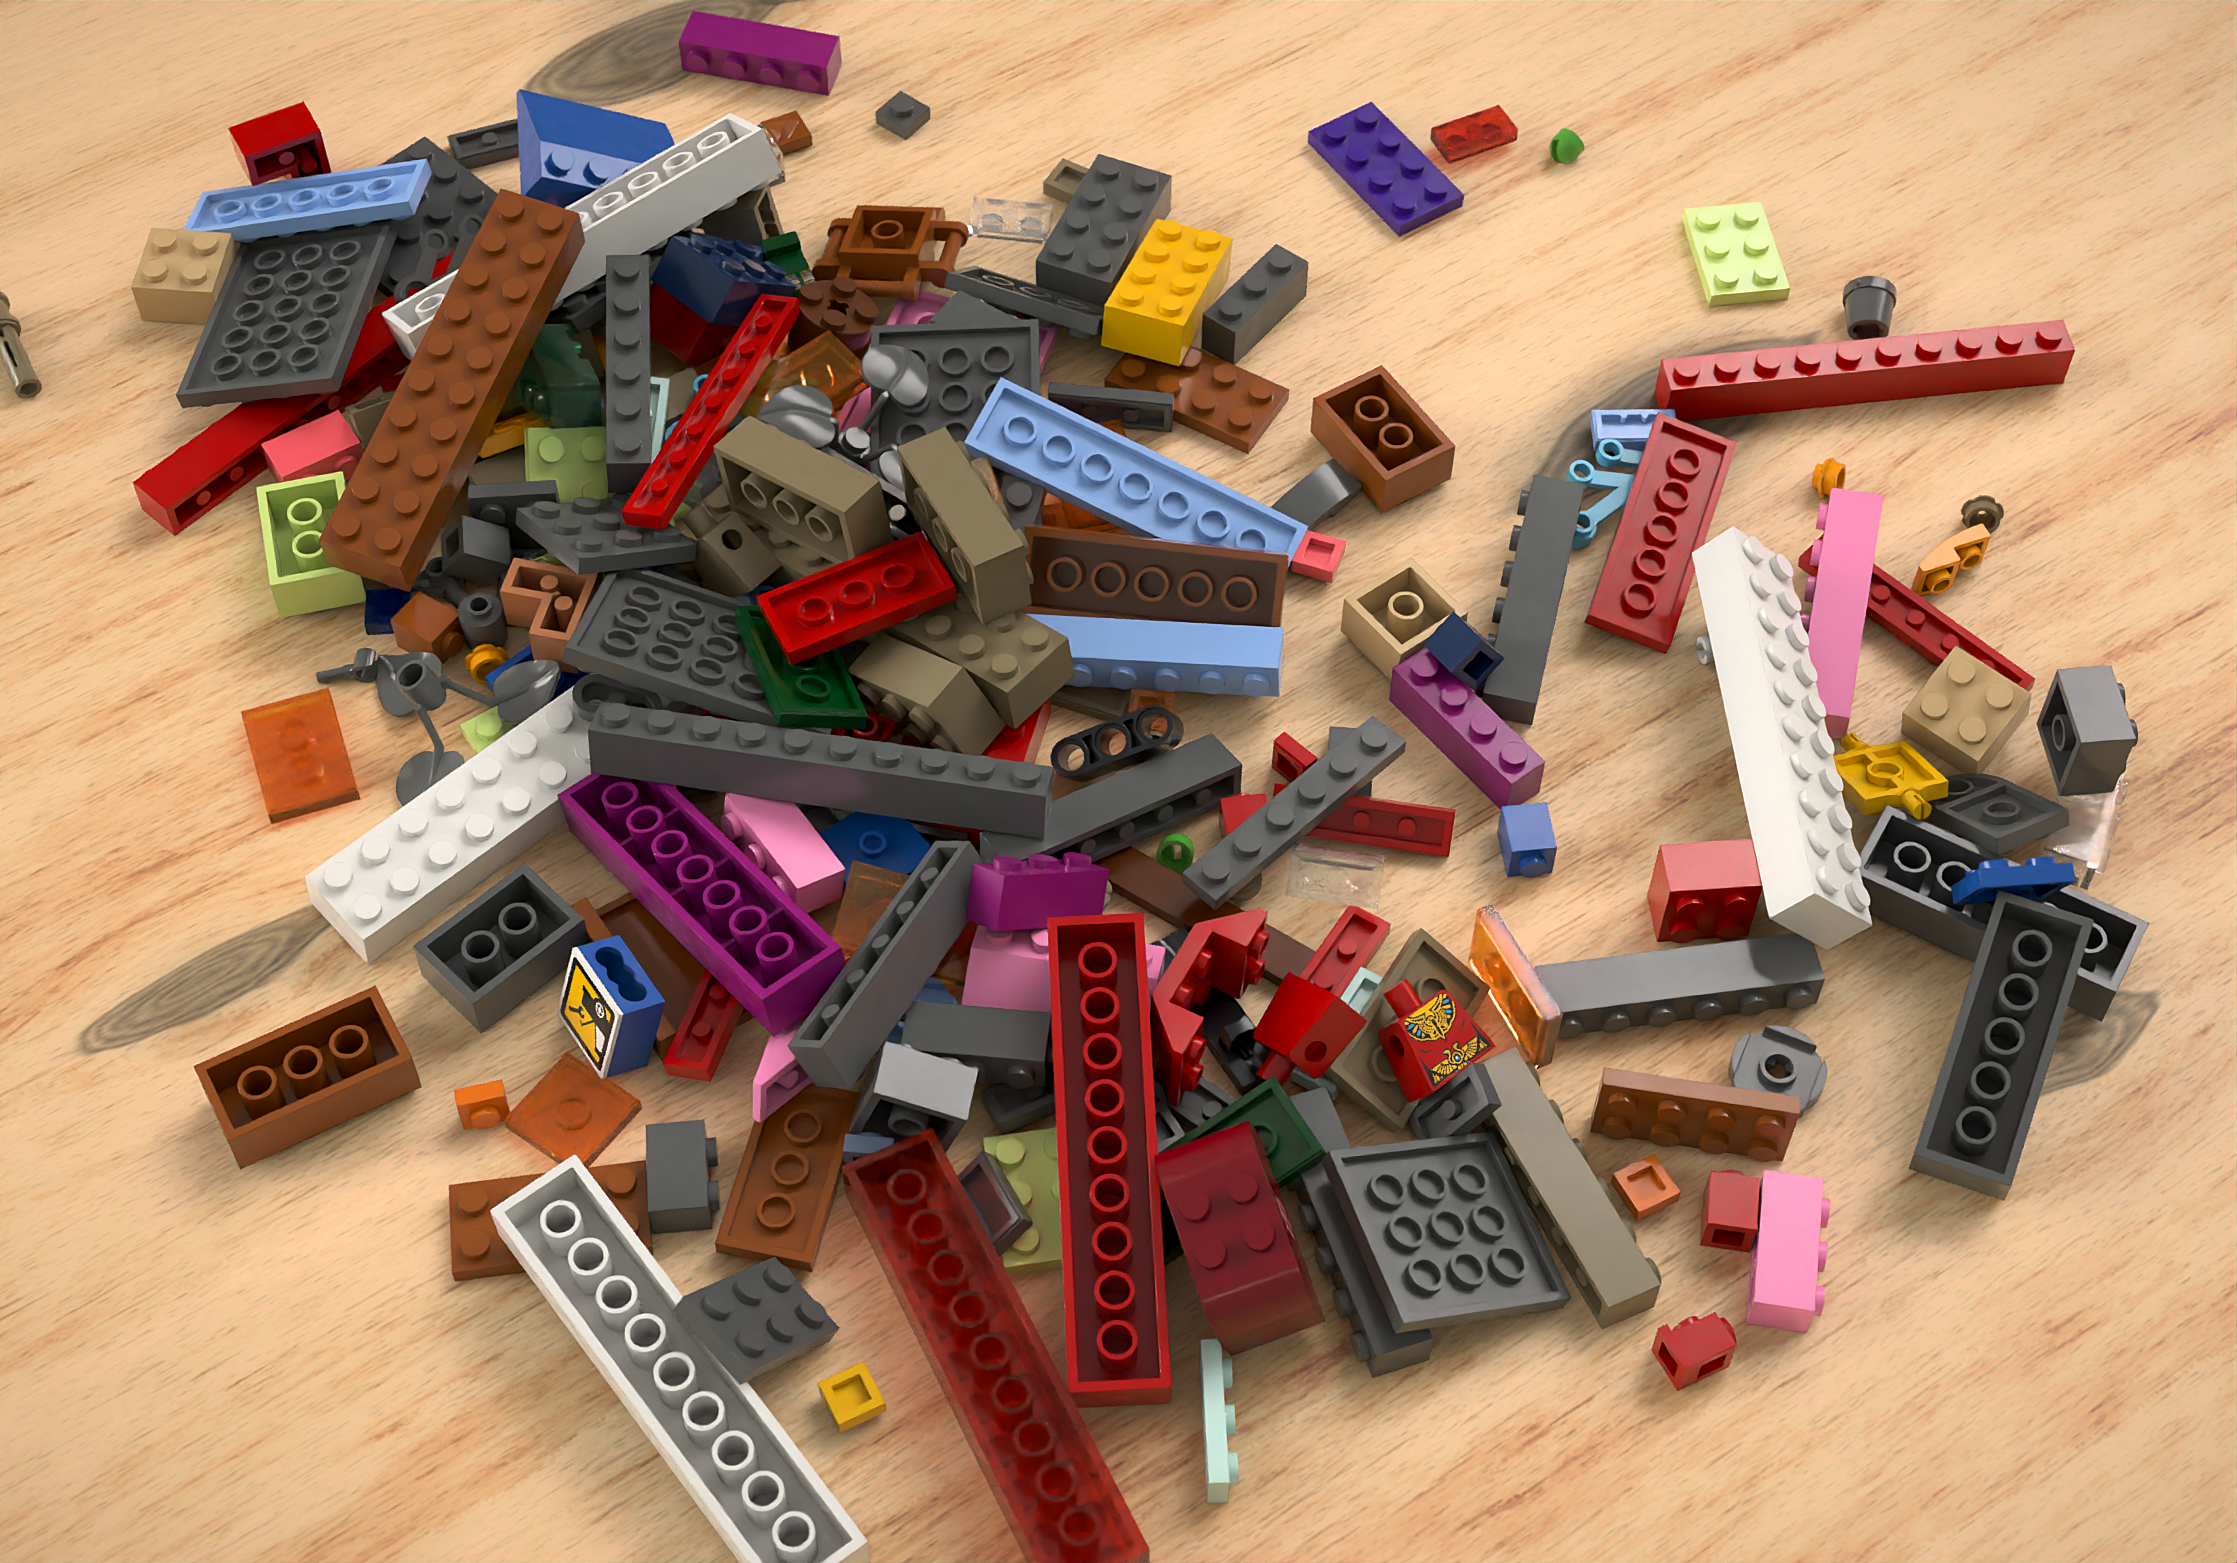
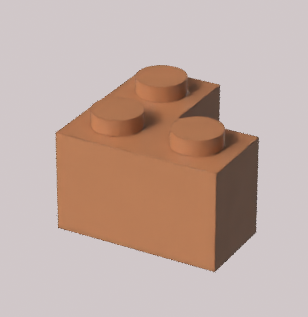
M513 558L500 589V595L507 624L530 628L528 635L534 660L557 661L561 665V671L578 674L579 669L563 663L562 658L566 644L601 585L599 573L577 575L569 567Z

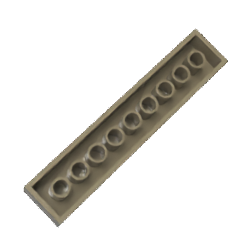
M723 483L698 503L702 502L717 522L732 513L738 515L770 550L782 566L763 582L775 589L837 565L732 511ZM945 569L956 586L958 599L860 638L871 644L881 632L962 666L1005 724L1013 729L1022 724L1075 675L1068 637L1020 610L983 625L947 569Z

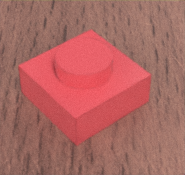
M1306 530L1292 559L1291 572L1332 583L1345 553L1346 541Z

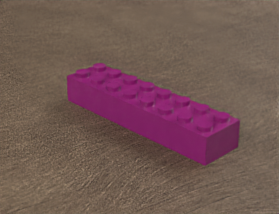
M592 773L557 795L570 832L773 1037L813 1011L845 967L846 962L842 947L673 785Z

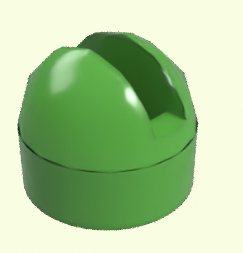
M1563 128L1553 137L1550 143V155L1557 162L1570 163L1584 151V144L1576 133Z
M1169 834L1159 844L1156 854L1157 861L1177 873L1184 872L1191 866L1195 850L1192 840L1185 834ZM1175 845L1181 846L1182 859H1174Z

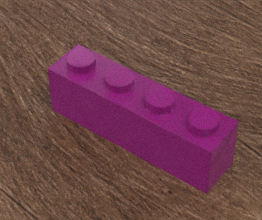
M692 11L679 39L681 64L684 71L826 96L830 95L842 66L840 36Z
M1426 647L1393 668L1389 701L1500 810L1502 806L1521 805L1540 792L1545 760L1465 683L1454 676Z

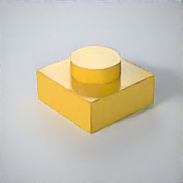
M864 1361L818 1382L819 1392L840 1433L887 1412L886 1403Z

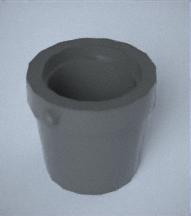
M1876 276L1858 277L1844 287L1842 303L1846 312L1847 332L1853 340L1888 336L1892 312L1897 300L1895 285L1889 280Z

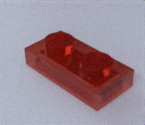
M1496 105L1432 127L1430 140L1447 163L1451 164L1517 141L1518 128L1502 107Z

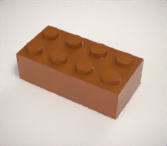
M376 985L193 1066L240 1169L422 1087L413 1058Z

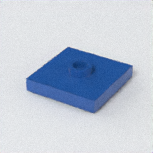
M853 812L819 833L846 869L843 888L863 911L902 887L931 848L907 819L862 812Z

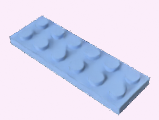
M427 159L267 182L254 187L247 185L202 192L183 230L231 233L233 241L249 243L261 237L274 235L289 237L302 231L316 230L324 232L336 226L350 224L364 226L373 221L384 219L400 221L415 214L432 171Z

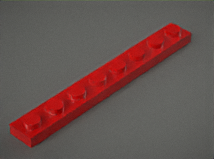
M760 294L621 510L625 525L665 530L714 452L713 446L726 433L798 318L800 307L798 298Z

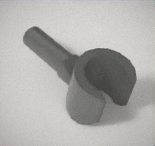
M360 648L356 652L353 664L317 672L316 678L318 683L344 677H354V679L363 683L373 682L377 677V660L374 661L375 650Z

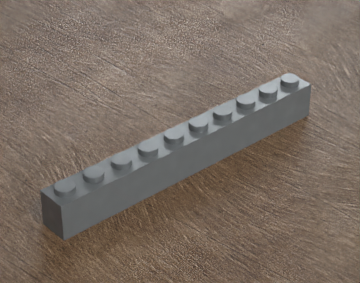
M608 702L600 703L588 728L591 773L1040 839H1044L1052 812L1054 767L1031 762H1017L982 755L975 756L940 749H927L899 745L892 742L885 743L849 736L809 732L802 729H788L761 725L759 723H746L719 719L712 716H698Z

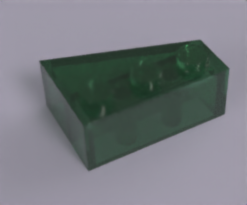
M570 323L543 325L522 367V379H517L516 381L518 403L523 404L524 410L550 429L602 426L601 383L589 360L579 359L577 353H582V346L579 341H572L573 328Z

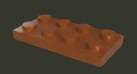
M1190 346L1180 366L1125 352L1105 378V387L1174 393L1173 421L1246 454H1249L1289 398V389Z
M1604 1067L1592 1112L1590 1132L1600 1133L1616 1140L1633 1138L1651 1141L1655 1145L1662 1147L1679 1145L1698 1148L1708 1154L1731 1153L1744 1155L1760 1162L1783 1161L1800 1115L1801 1097Z
M810 1083L761 1123L756 1120L754 1121L715 1241L717 1253L760 1262L775 1256L786 1267L812 1272L843 1172L845 1134L849 1133L858 1092L832 1087H818Z
M645 1160L587 1167L586 1169L650 1254L654 1256L652 1227L648 1214L647 1167ZM546 1173L449 1185L452 1275L455 1281L526 1273L525 1269L498 1234L490 1210Z

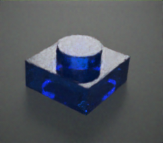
M399 588L366 590L364 626L367 635L394 634L391 619L413 598L411 590L410 592Z

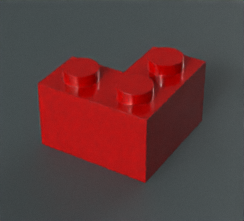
M304 101L228 127L236 157L253 187L282 176L287 180L332 173L321 130Z

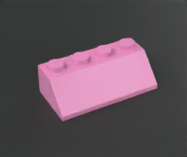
M978 924L970 950L961 1005L1051 1013L1047 928L994 931ZM1146 944L1150 1013L1151 995L1164 973L1166 947Z

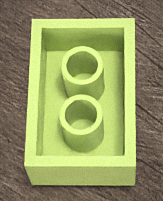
M343 471L256 487L269 582L280 618L368 602L364 577L329 565L319 543V538L347 486Z

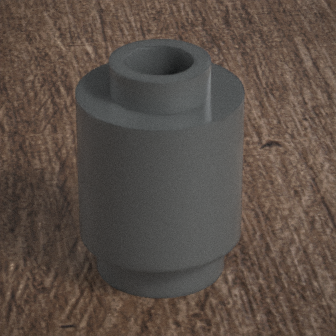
M485 592L471 594L462 600L458 607V616L466 645L472 650L482 644H491L495 647L503 648L508 638V629L501 601L493 594Z

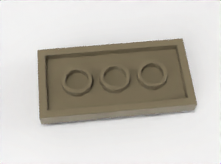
M1422 928L1410 935L1359 1013L1367 1020V1023L1323 1073V1075L1392 1133L1404 1127L1421 1098L1409 1103L1378 1039V1031L1397 1018L1383 993L1407 978L1421 1000L1444 989L1456 999L1472 1018L1491 989L1490 986Z

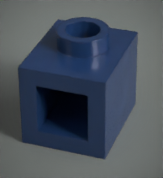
M1454 611L1423 644L1454 676L1474 691L1505 659L1474 627Z

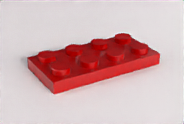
M922 531L756 596L760 610L791 666L958 599L956 586Z

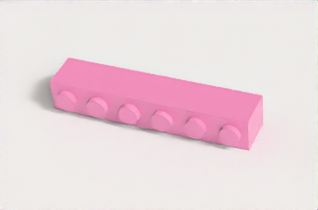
M1831 488L1829 504L1820 503L1816 529L1824 530L1823 540L1814 539L1810 565L1818 566L1817 577L1808 576L1804 601L1812 602L1811 613L1802 612L1801 621L1810 641L1807 647L1811 663L1818 675L1816 685L1819 698L1826 709L1824 719L1828 735L1832 738L1841 739L1847 734L1884 495Z

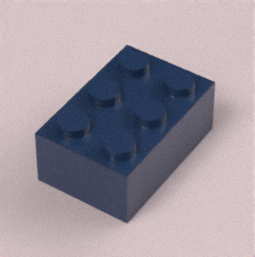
M692 235L691 238L673 236L650 279L710 324L740 326L760 294L792 297L797 288L795 284L785 278L787 272L772 262H763L755 256L757 251L751 245L735 239L732 243L718 237H714L713 240H706L698 235Z

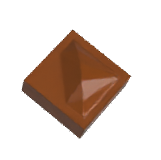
M796 110L760 122L770 147L777 157L813 145L812 134Z

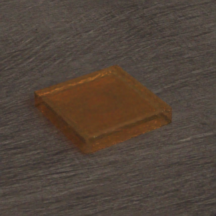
M567 1052L503 1120L508 1130L558 1164L576 1154L585 1168H587L642 1110L639 1099L609 1079L602 1080L594 1069Z

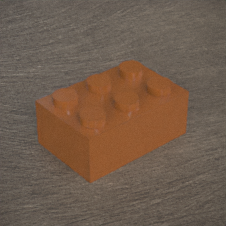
M1383 365L1313 398L1310 432L1329 454L1362 485V491L1381 513L1451 479L1455 445Z

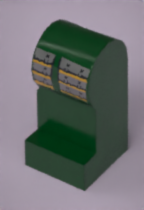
M795 231L761 240L763 262L769 261L780 266L787 272L785 278L797 286L792 297H798L802 285L815 282L813 273L809 269V265L801 251L800 240Z

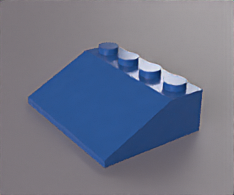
M519 89L516 93L521 195L566 208L675 145L666 123Z

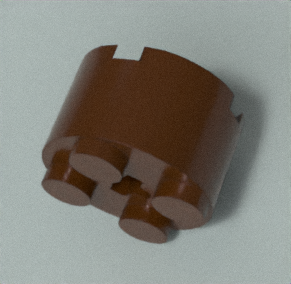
M845 276L835 277L833 281L822 280L802 285L797 297L800 303L799 316L788 333V345L792 352L800 360L811 366L814 365L815 361L828 364L827 371L846 372L861 366V361L870 347L871 326H876L880 309L868 295L857 289V284L853 279Z

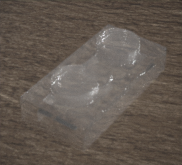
M974 197L968 223L969 237L1045 244L1049 238L1053 218V205Z

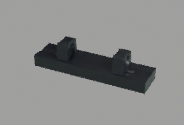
M1184 927L1150 944L1166 947L1164 973L1188 936V932ZM1211 987L1204 1003L1201 1006L1194 1004L1190 1012L1204 1017L1202 1038L1207 1040L1206 1046L1241 1096H1244L1264 1082L1255 1074L1270 1052L1253 1039V1032L1256 1027L1236 999Z

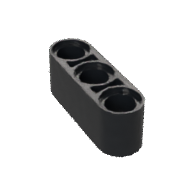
M1157 705L1146 706L1061 739L1052 748L1050 756L1051 765L1061 776L1076 782H1087L1175 748L1183 738V723L1177 715L1164 707ZM1165 717L1167 720L1165 734L1159 739H1153L1150 733L1151 725L1158 718ZM1123 733L1126 740L1125 747L1120 753L1112 755L1109 750L1110 741L1113 736ZM1082 749L1084 753L1083 764L1080 768L1071 771L1068 766L1069 756L1075 750Z

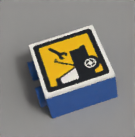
M619 935L574 947L557 1014L602 1080L648 1066L665 1000Z

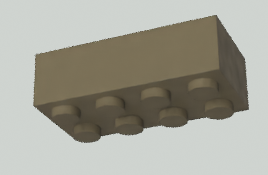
M751 416L746 417L713 446L732 511L835 564L850 560L893 542L889 524L890 519L887 515L882 494V485L880 480L871 473L862 472L844 463L840 458L813 448L808 442L801 439L797 440L781 432L774 425L765 424Z
M946 427L898 446L897 452L907 507L983 625L1032 604L1029 585L1034 583V578L1025 559V556L1030 554L1028 542L1020 529L1013 530L1011 527L1010 518L1003 502L1000 499L994 501L991 497L990 487L984 473L980 469L974 471L972 468L971 459L962 441L955 442Z

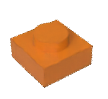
M502 1079L454 1090L456 1106L464 1130L472 1128L487 1129L494 1127L499 1122L512 1120Z
M1655 1154L1614 1172L1610 1182L1636 1221L1678 1202L1681 1193Z

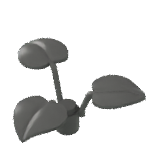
M879 345L870 349L861 361L862 377L868 386L882 393L860 427L846 428L840 434L839 421L836 418L830 417L833 409L831 400L827 395L810 386L794 385L780 390L766 402L759 412L757 420L765 424H772L781 432L797 440H804L817 450L828 446L863 468H866L869 462L879 458L878 469L881 477L905 492L897 452L898 446L890 444L869 453L871 444L866 431L888 397L904 408L917 405L928 390V371L921 358L905 347Z
M414 652L403 655H378L377 690L382 707L388 714L397 718L408 717L416 712L420 716L434 744V753L431 751L420 752L411 757L401 768L396 782L397 798L401 805L405 806L465 763L464 757L459 752H444V745L427 711L436 710L443 705L447 696L446 689H451L489 707L498 706V715L503 721L519 724L550 703L561 675V665L553 660H534L514 665L495 679L493 683L495 697H487L453 682L447 675H444L443 664L435 654Z

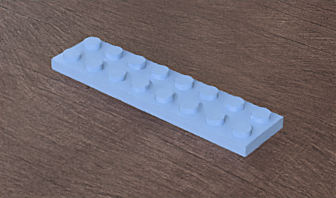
M1000 377L964 442L970 455L1015 477L1044 486L1046 492L1136 536L1290 553L1289 567L1308 528L1307 525L1002 377Z

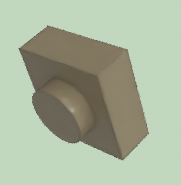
M1062 158L1043 182V194L1069 204L1089 169Z

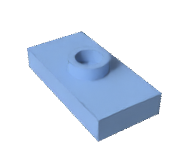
M1675 409L1592 410L1590 425L1594 451H1597L1600 443L1605 439L1617 440L1621 443L1623 449L1643 451L1657 413L1659 412L1676 419Z

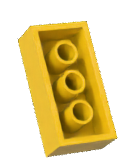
M1156 219L1104 306L1101 346L1180 366L1202 326L1203 313L1215 303L1228 280L1233 238L1220 235L1212 230H1200L1181 225L1173 220Z

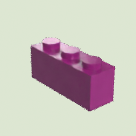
M1073 852L1064 853L1063 859H1056L1048 855L1031 854L1028 861L1008 856H995L993 863L973 864L966 919L994 931L1047 928V917L1102 915L1109 870L1092 864L1090 856Z

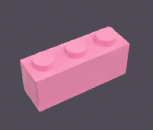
M732 793L725 795L724 815L721 816V826L726 837L731 841L735 840L744 854L805 913H809L842 898L846 869L794 802Z
M1770 1170L1763 1171L1759 1187L1757 1232L1751 1251L1746 1324L1806 1333L1812 1317L1821 1316L1825 1288L1817 1286V1271H1824L1827 1259V1242H1821L1819 1239L1820 1228L1827 1227L1830 1213V1199L1822 1198L1823 1179Z

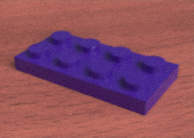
M1372 101L1308 131L1309 145L1399 237L1463 206L1464 194Z

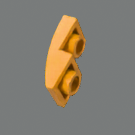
M1983 523L1961 531L1935 547L1919 564L1911 590L1920 597L1930 593L1940 594L1952 587L1959 569L1968 570L1981 563L1991 537Z

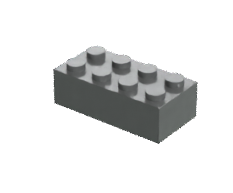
M1098 153L1036 259V285L1105 306L1155 220H1165L1171 210L1172 175Z

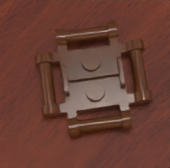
M857 205L852 218H836L831 222L827 232L828 242L822 257L816 260L811 272L815 281H833L838 276L851 278L856 282L857 289L869 297L903 298L904 302H918L922 281H931L934 286L944 288L947 272L955 270L954 265L960 248L967 243L970 231L962 222L945 221L944 207ZM936 241H945L940 259L935 261Z

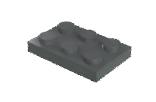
M775 1256L683 1296L673 1310L739 1385L831 1341L840 1329L829 1317L825 1308L807 1293L794 1278L792 1272L782 1265Z

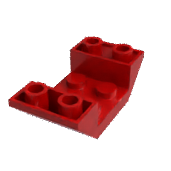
M1257 908L1195 923L1151 995L1150 1030L1152 1061L1167 1101L1175 1106L1178 1105L1186 1090L1192 1093L1196 1089L1204 1071V1066L1199 1064L1207 1045V1040L1202 1038L1204 1017L1190 1011L1194 1004L1201 1006L1204 1003L1211 987L1240 1000L1249 984L1256 986L1259 983L1267 964V960L1262 959V956L1270 940V933L1265 931L1268 914L1265 910Z

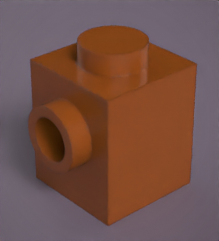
M420 591L391 619L397 645L408 653L429 652L435 654L444 664L449 658L455 657L465 643L458 610L451 604L446 602L441 604Z

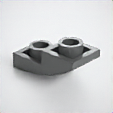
M1333 458L1302 479L1270 508L1307 525V530L1312 531L1328 515L1333 518L1363 490V487Z

